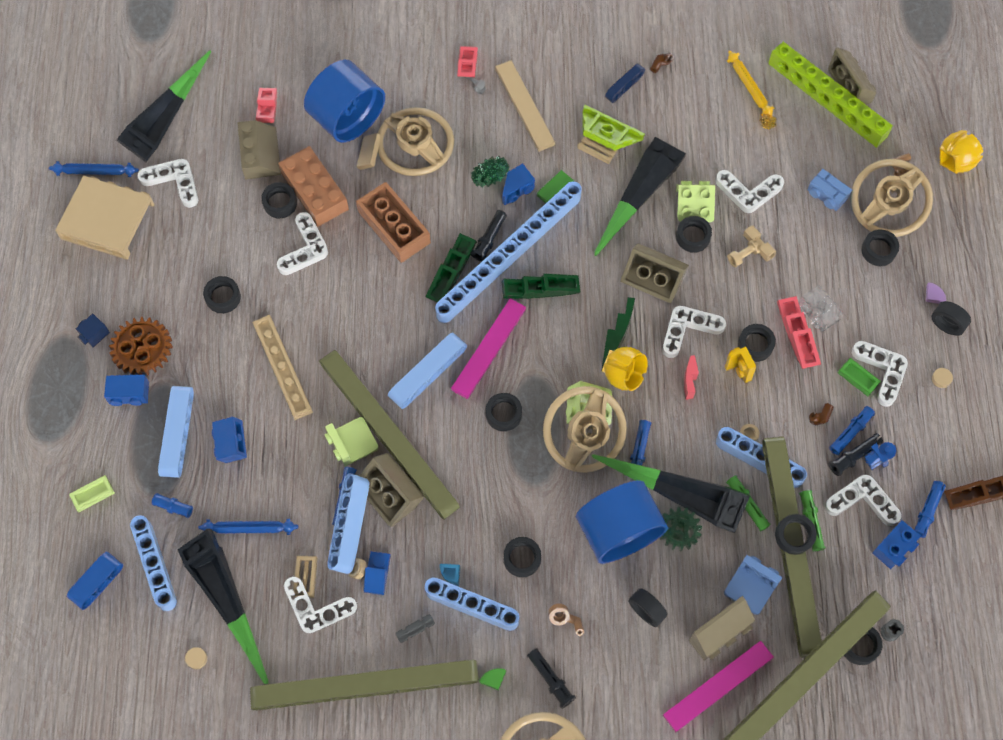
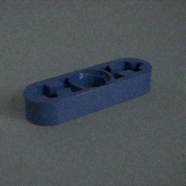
M639 63L635 64L608 89L605 98L612 103L617 101L641 79L646 69Z

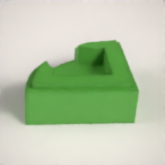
M492 669L481 677L479 683L499 691L506 670Z

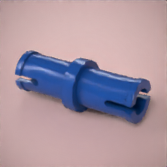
M158 493L152 498L151 503L153 506L163 508L170 514L176 513L189 518L193 512V506L181 503L176 498H168Z

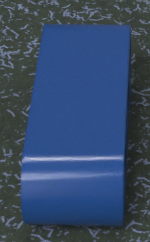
M109 552L103 553L70 588L67 598L81 610L88 608L120 573L123 564Z

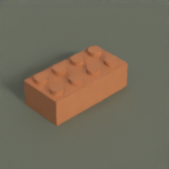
M310 146L278 163L282 176L288 185L294 189L297 198L308 214L311 215L317 227L349 210L346 197Z
M384 182L356 201L358 213L400 263H403L431 243L428 230L387 182Z

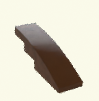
M1003 475L944 491L950 510L1003 499Z

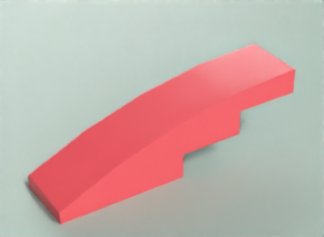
M797 296L778 300L777 304L787 335L801 368L805 369L821 365L811 328L807 326L805 315L800 310Z

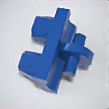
M890 442L882 443L880 447L877 443L871 446L872 452L865 456V462L871 470L879 465L885 468L888 466V460L896 455L895 445Z

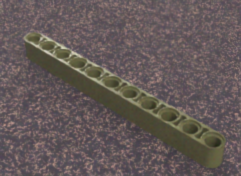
M333 350L320 359L319 363L359 415L364 418L370 429L422 492L439 516L445 520L457 511L460 506L339 353Z
M784 436L764 438L762 440L776 527L788 515L799 514ZM790 523L784 529V538L792 546L804 544L800 523ZM780 548L798 652L801 658H805L822 641L806 551L802 554L793 555L786 553Z
M876 590L871 592L723 740H760L891 608V605Z
M464 660L250 687L251 710H266L475 684L479 682L477 661Z

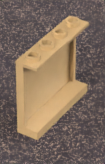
M83 176L55 231L62 240L128 260L130 256L128 247L148 206L154 207L151 196L146 192L133 191L129 187L125 186L123 188L109 181L103 182L93 176L91 178Z

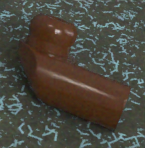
M671 53L658 55L652 63L650 71L657 73L661 66L671 64L674 56Z
M825 403L821 413L814 414L812 412L809 415L810 423L816 426L827 423L834 406Z

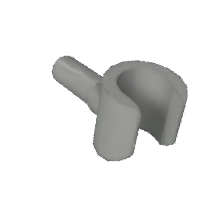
M467 77L476 85L474 90L479 94H483L486 90L485 82L483 80L478 81L474 77Z

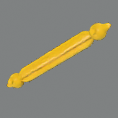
M729 50L727 62L733 63L736 73L757 106L762 109L761 116H767L772 119L774 107L768 106V101L743 62L738 59L739 52L735 53Z

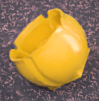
M966 130L950 134L944 139L940 147V165L955 174L972 170L983 158L981 155L983 148L979 140L972 133L967 135L968 132Z
M621 347L614 351L609 350L602 372L605 373L607 380L615 388L633 391L644 380L642 374L647 372V357L632 347Z

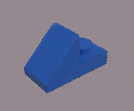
M370 551L368 567L365 568L364 593L385 594L390 554Z

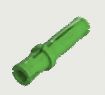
M737 475L726 482L730 488L750 496V491L745 489ZM750 496L745 510L761 532L771 524Z
M812 490L802 491L799 493L803 506L802 515H805L812 521L817 532L812 550L814 552L824 550L826 547L817 516L818 507H815Z

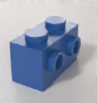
M145 375L106 376L104 398L110 405L121 406L122 404L139 406L142 403H148L149 380Z
M229 417L212 422V437L215 444L214 455L216 460L230 463L247 458L243 421L235 417Z
M901 520L872 554L889 569H892L895 565L900 567L907 559L904 555L908 551L912 553L919 546L917 541L921 536Z

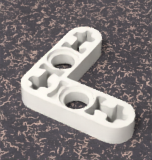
M178 159L146 167L138 172V179L143 186H152L176 179L183 205L190 208L198 203L192 171L187 160ZM162 170H169V173L167 175H160V172ZM184 180L190 181L188 186L181 185ZM186 192H189L191 195L190 201L187 200L188 197Z
M727 170L719 171L715 180L716 185L745 213L754 212L779 193L784 185V179L780 175L775 174L749 191ZM772 182H773V183H776V182L779 183L778 185L775 184L774 186L771 187ZM732 189H739L741 191V194H733ZM765 191L767 196L760 197L757 192ZM751 201H753L752 206L750 204L745 205L746 202L750 203Z
M306 212L299 213L295 221L307 246L278 259L277 268L283 275L292 274L323 260L328 255L326 243L311 215ZM304 219L305 221H307V228H305V225L303 222H301V220ZM309 233H316V238L312 240L307 238ZM317 243H318L319 248L322 250L321 253H319V252L316 250V246H315V245H316ZM300 255H307V260L303 262L297 260ZM286 263L288 268H285L283 264Z
M684 306L675 307L663 344V354L668 358H674L679 354L686 327L719 335L726 327L725 319L719 315ZM679 312L683 313L682 318H678ZM699 316L703 318L704 322L696 324L693 319ZM716 322L719 323V327H718V328H715V323H716ZM678 328L681 334L674 336L671 333V329ZM671 340L675 341L672 352L669 351Z
M858 341L852 348V356L859 361L886 370L877 400L882 406H891L897 398L907 368V359L898 353L864 341ZM859 348H863L862 354L859 353ZM877 353L882 354L884 361H877L874 355ZM896 361H899V362H900V363H899V364H900V367L898 368V370H897V372H896V371H894V369H895V367H896V363H895V362H896ZM889 376L895 377L897 384H890L887 378ZM888 390H891L889 400H885L884 395Z
M869 475L860 476L831 496L825 503L826 512L831 516H837L863 498L885 525L894 526L901 519L899 509ZM863 482H864V483H866V482L869 483L868 487H864V488L861 486V484H862ZM874 489L875 491L869 496L868 493ZM845 491H852L855 494V499H847ZM873 496H880L883 499V504H875ZM841 499L842 503L837 507V509H832L830 507L832 503L836 504ZM887 505L888 508L882 512L881 509ZM888 513H893L895 515L894 518L888 519Z
M290 577L285 581L284 588L302 630L306 633H314L351 616L357 610L356 601L351 597H346L315 611L302 581L297 577ZM292 580L295 583L299 582L297 590L299 593L302 591L304 595L298 596L294 600L291 597L295 595L294 591L288 589ZM299 599L307 601L308 607L306 610L299 611L296 608V602ZM345 601L353 602L352 611L344 610L341 612L343 616L338 617V611L334 606L338 604L339 608L345 605ZM332 609L335 612V618L332 621H326L323 618L325 610ZM319 613L324 625L320 626L318 622L313 625L314 629L312 630L309 627L305 628L306 619L315 620L317 619L315 614Z

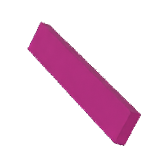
M511 298L509 299L451 387V391L466 399L470 397L526 311L524 305Z
M759 641L664 713L663 717L676 733L772 660L774 656L762 641Z

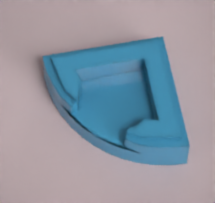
M440 564L443 578L448 583L459 586L460 565Z

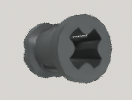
M891 619L882 626L881 636L884 640L893 642L904 633V626L899 620Z

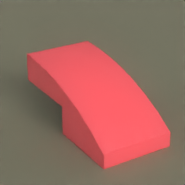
M460 46L458 77H475L478 47Z
M259 88L256 120L262 123H274L277 88Z
M695 355L690 357L685 372L684 394L686 400L693 399L696 392L693 380H697L699 371Z

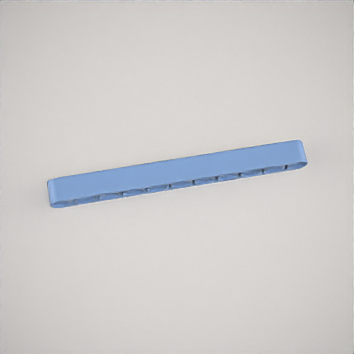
M570 182L439 300L435 306L438 321L441 323L451 321L574 208L581 200V185L577 182ZM520 238H525L526 240H525V241H520L519 239H520ZM507 250H513L514 252L508 253V252H506V251H507ZM483 273L487 274V276L482 277L480 275ZM470 285L474 286L473 289H468L467 287ZM457 297L461 298L460 301H455L453 299ZM444 309L448 310L447 313H441L440 311Z

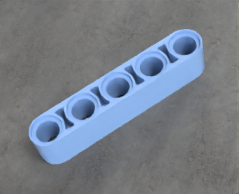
M453 332L450 333L389 391L388 397L401 409L406 408L462 355L467 348V344Z
M172 386L158 466L160 477H181L194 397L193 387Z
M724 427L719 431L716 445L720 449L767 474L765 460L761 461L756 456H764L762 444L730 427ZM721 436H728L730 441H724ZM744 445L747 447L748 450L743 451L739 448V446ZM789 460L791 474H797L800 477V480L792 477L794 488H799L805 481L807 472L805 468Z
M351 473L347 474L343 480L327 566L330 570L349 574L354 568L369 490L368 479Z
M136 516L131 520L130 527L154 602L163 611H171L176 606L177 599L153 526L146 517ZM140 524H146L144 529L138 530ZM152 541L150 547L143 548L146 542ZM152 560H158L155 566L149 567ZM158 578H164L162 584L155 585ZM170 596L166 604H161L163 597Z
M430 578L425 583L426 595L433 601L508 631L516 629L519 625V614L511 607L438 578ZM432 585L440 587L436 593H431L429 588ZM453 592L459 595L454 601L447 598ZM475 600L478 604L475 608H469L466 605L467 602ZM488 608H494L497 612L493 616H488L485 611ZM512 615L516 620L514 623L508 624L504 618Z

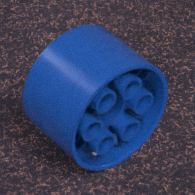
M339 60L326 67L313 80L304 98L305 111L336 141L341 143L352 141L366 132L379 117L385 104V92L350 60Z
M641 480L619 485L600 494L580 508L575 516L600 564L614 562L650 545L668 530V526L645 482Z

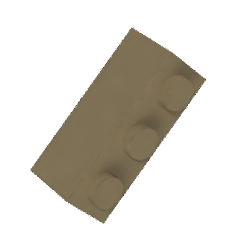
M839 47L836 48L828 67L830 74L838 84L864 104L871 103L876 94L874 85L869 82L866 73L859 67L857 59L849 51Z
M257 120L237 122L241 166L245 180L281 175L278 164L280 158L276 127Z
M638 243L632 249L620 282L672 303L689 265Z
M388 453L374 457L360 475V477L369 480L367 500L389 527H393L411 513L425 497Z
M743 596L692 634L689 642L704 661L708 658L713 660L721 653L719 649L725 645L727 648L737 641L735 637L741 633L744 636L753 629L751 625L755 622V619L746 599Z

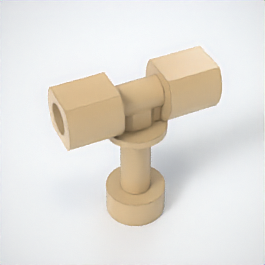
M752 225L744 231L743 235L749 241L748 247L740 252L733 251L727 255L730 264L733 267H737L742 264V259L751 253H759L767 262L775 257L776 251L768 242L764 243L760 239V232Z

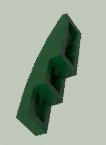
M459 233L453 248H450L443 264L441 263L425 296L426 298L438 302L452 290L471 255V251L477 243L476 240Z
M543 273L541 277L523 276L522 279L503 278L501 281L503 299L547 298L579 294L581 292L579 275Z
M628 297L625 314L618 313L615 330H607L602 369L609 350L614 351L620 348L625 339L632 317L635 298Z

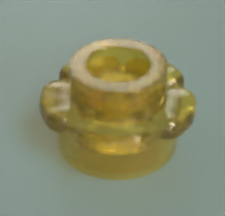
M764 114L759 121L763 128L770 130L776 127L777 119L772 115Z

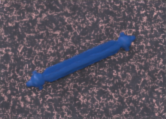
M56 161L53 166L49 167V170L56 173V176H60V173L64 172L66 174L122 175L125 173L128 177H132L131 175L135 172H139V169L135 168L131 163L124 167L121 164L66 163L62 165L60 161Z
M207 519L203 525L198 526L199 530L212 529L217 533H279L284 530L287 535H291L293 530L299 528V525L294 524L290 519H286L284 523L280 521H223L215 524L210 522V519Z

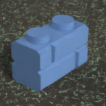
M822 169L810 182L807 191H809L813 198H819L823 201L827 208L838 211L850 197L852 189Z

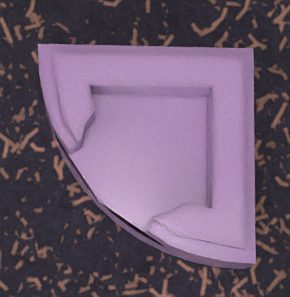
M928 282L926 302L939 304L946 301L943 290L937 285Z

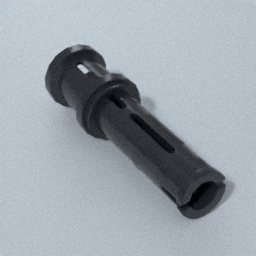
M496 211L485 234L478 239L476 248L471 251V256L474 259L482 262L487 258L486 255L489 249L493 248L494 238L507 217L504 211Z
M875 433L851 451H844L839 458L829 461L830 470L836 476H841L844 470L854 467L857 460L872 451L871 446L876 443L878 446L883 443L882 437L877 440L880 435Z
M535 648L528 653L527 657L549 685V692L557 698L560 708L563 709L576 699V696L570 693L565 686L566 682L558 678L539 649Z

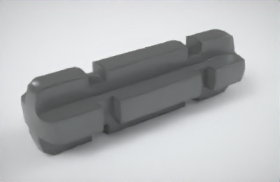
M428 614L422 617L423 620L420 621L419 619L406 626L405 630L397 631L395 634L398 641L403 643L408 640V637L412 638L424 631L426 627L430 628L435 622L432 616Z

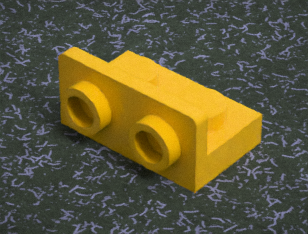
M738 347L729 352L725 369L728 371L737 367V375L743 379L744 383L752 381L756 365L747 347L741 349Z

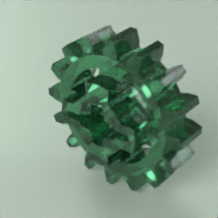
M492 156L488 160L484 159L483 163L480 162L477 167L473 168L474 171L471 172V179L476 187L480 186L483 188L485 185L489 187L492 184L495 185L497 181H502V178L506 177V173L510 171V166L504 157L500 158V156H497L494 159Z
M677 507L676 512L671 508L669 515L667 513L663 514L666 524L671 521L672 525L660 537V540L666 539L665 546L671 544L672 550L677 546L680 551H683L684 546L689 550L691 549V543L693 545L697 544L696 538L700 539L702 534L698 531L702 530V526L697 525L700 522V518H693L695 512L689 514L688 508L683 512L680 507ZM677 526L683 528V532L680 529L676 530ZM693 528V535L689 537L688 531Z

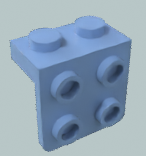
M746 555L724 590V595L734 602L743 596L751 612L758 615L782 577L774 568H767L761 564L762 562L758 558Z

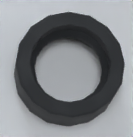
M276 182L270 184L261 195L264 210L273 218H286L296 210V193L287 183ZM277 193H285L290 197L289 203L281 208L271 207L269 199Z
M699 216L684 218L679 223L676 232L678 245L690 253L703 251L708 247L712 237V228L709 222ZM688 227H697L704 232L705 237L700 242H691L684 237L683 231Z
M878 229L867 235L862 244L861 251L865 260L870 264L887 266L897 256L900 244L893 233L888 230ZM881 240L886 242L891 248V253L886 256L877 255L870 248L871 241Z
M227 276L212 278L204 287L203 296L205 302L216 313L225 314L231 312L240 303L241 294L238 285ZM225 286L232 289L233 296L227 302L215 303L211 298L213 291L219 287Z
M940 302L931 315L932 321L940 330L954 336L962 335L971 323V317L968 312L953 302Z
M763 324L748 325L743 329L738 339V347L740 349L747 347L754 362L764 361L770 357L776 345L773 331ZM750 334L763 336L768 342L766 350L761 352L751 350L746 345L747 336Z
M499 393L491 397L486 404L488 424L493 429L504 432L517 427L522 419V405L518 398L510 393ZM502 402L513 405L515 408L514 418L507 422L496 420L493 416L494 406Z
M788 515L779 522L775 530L776 543L788 554H802L810 549L816 541L817 532L815 525L804 515ZM796 522L805 527L808 536L803 545L792 546L787 543L784 538V529L788 524Z
M517 537L512 539L504 549V565L512 575L528 577L539 569L541 550L533 539ZM518 546L529 547L534 553V561L527 568L515 567L511 562L510 555Z
M639 588L628 600L632 609L653 627H658L668 615L659 600L643 588Z
M871 627L865 633L873 642L874 648L871 654L865 657L858 656L850 648L844 654V657L849 662L856 665H867L879 657L883 649V642L879 632L874 627Z

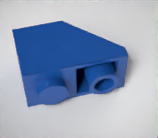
M524 164L515 167L507 173L503 190L504 206L515 202L524 194L531 193L535 188V178Z

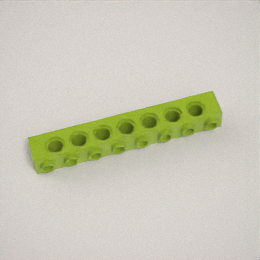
M784 41L771 52L768 63L771 67L877 148L888 137L893 127L892 124Z

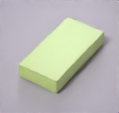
M104 475L69 495L76 510L81 512L115 494L108 478Z

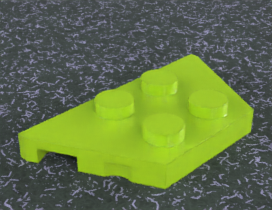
M587 105L583 107V136L614 151L644 139L645 133Z

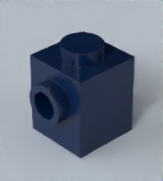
M93 313L87 319L82 320L78 327L75 328L79 333V336H77L84 345L88 343L93 348L110 333L106 325Z

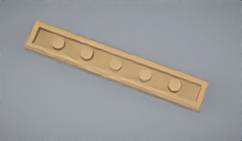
M510 60L495 66V70L537 150L542 151L555 146V141L513 62Z
M268 315L253 321L252 323L294 419L297 420L313 413L271 316Z

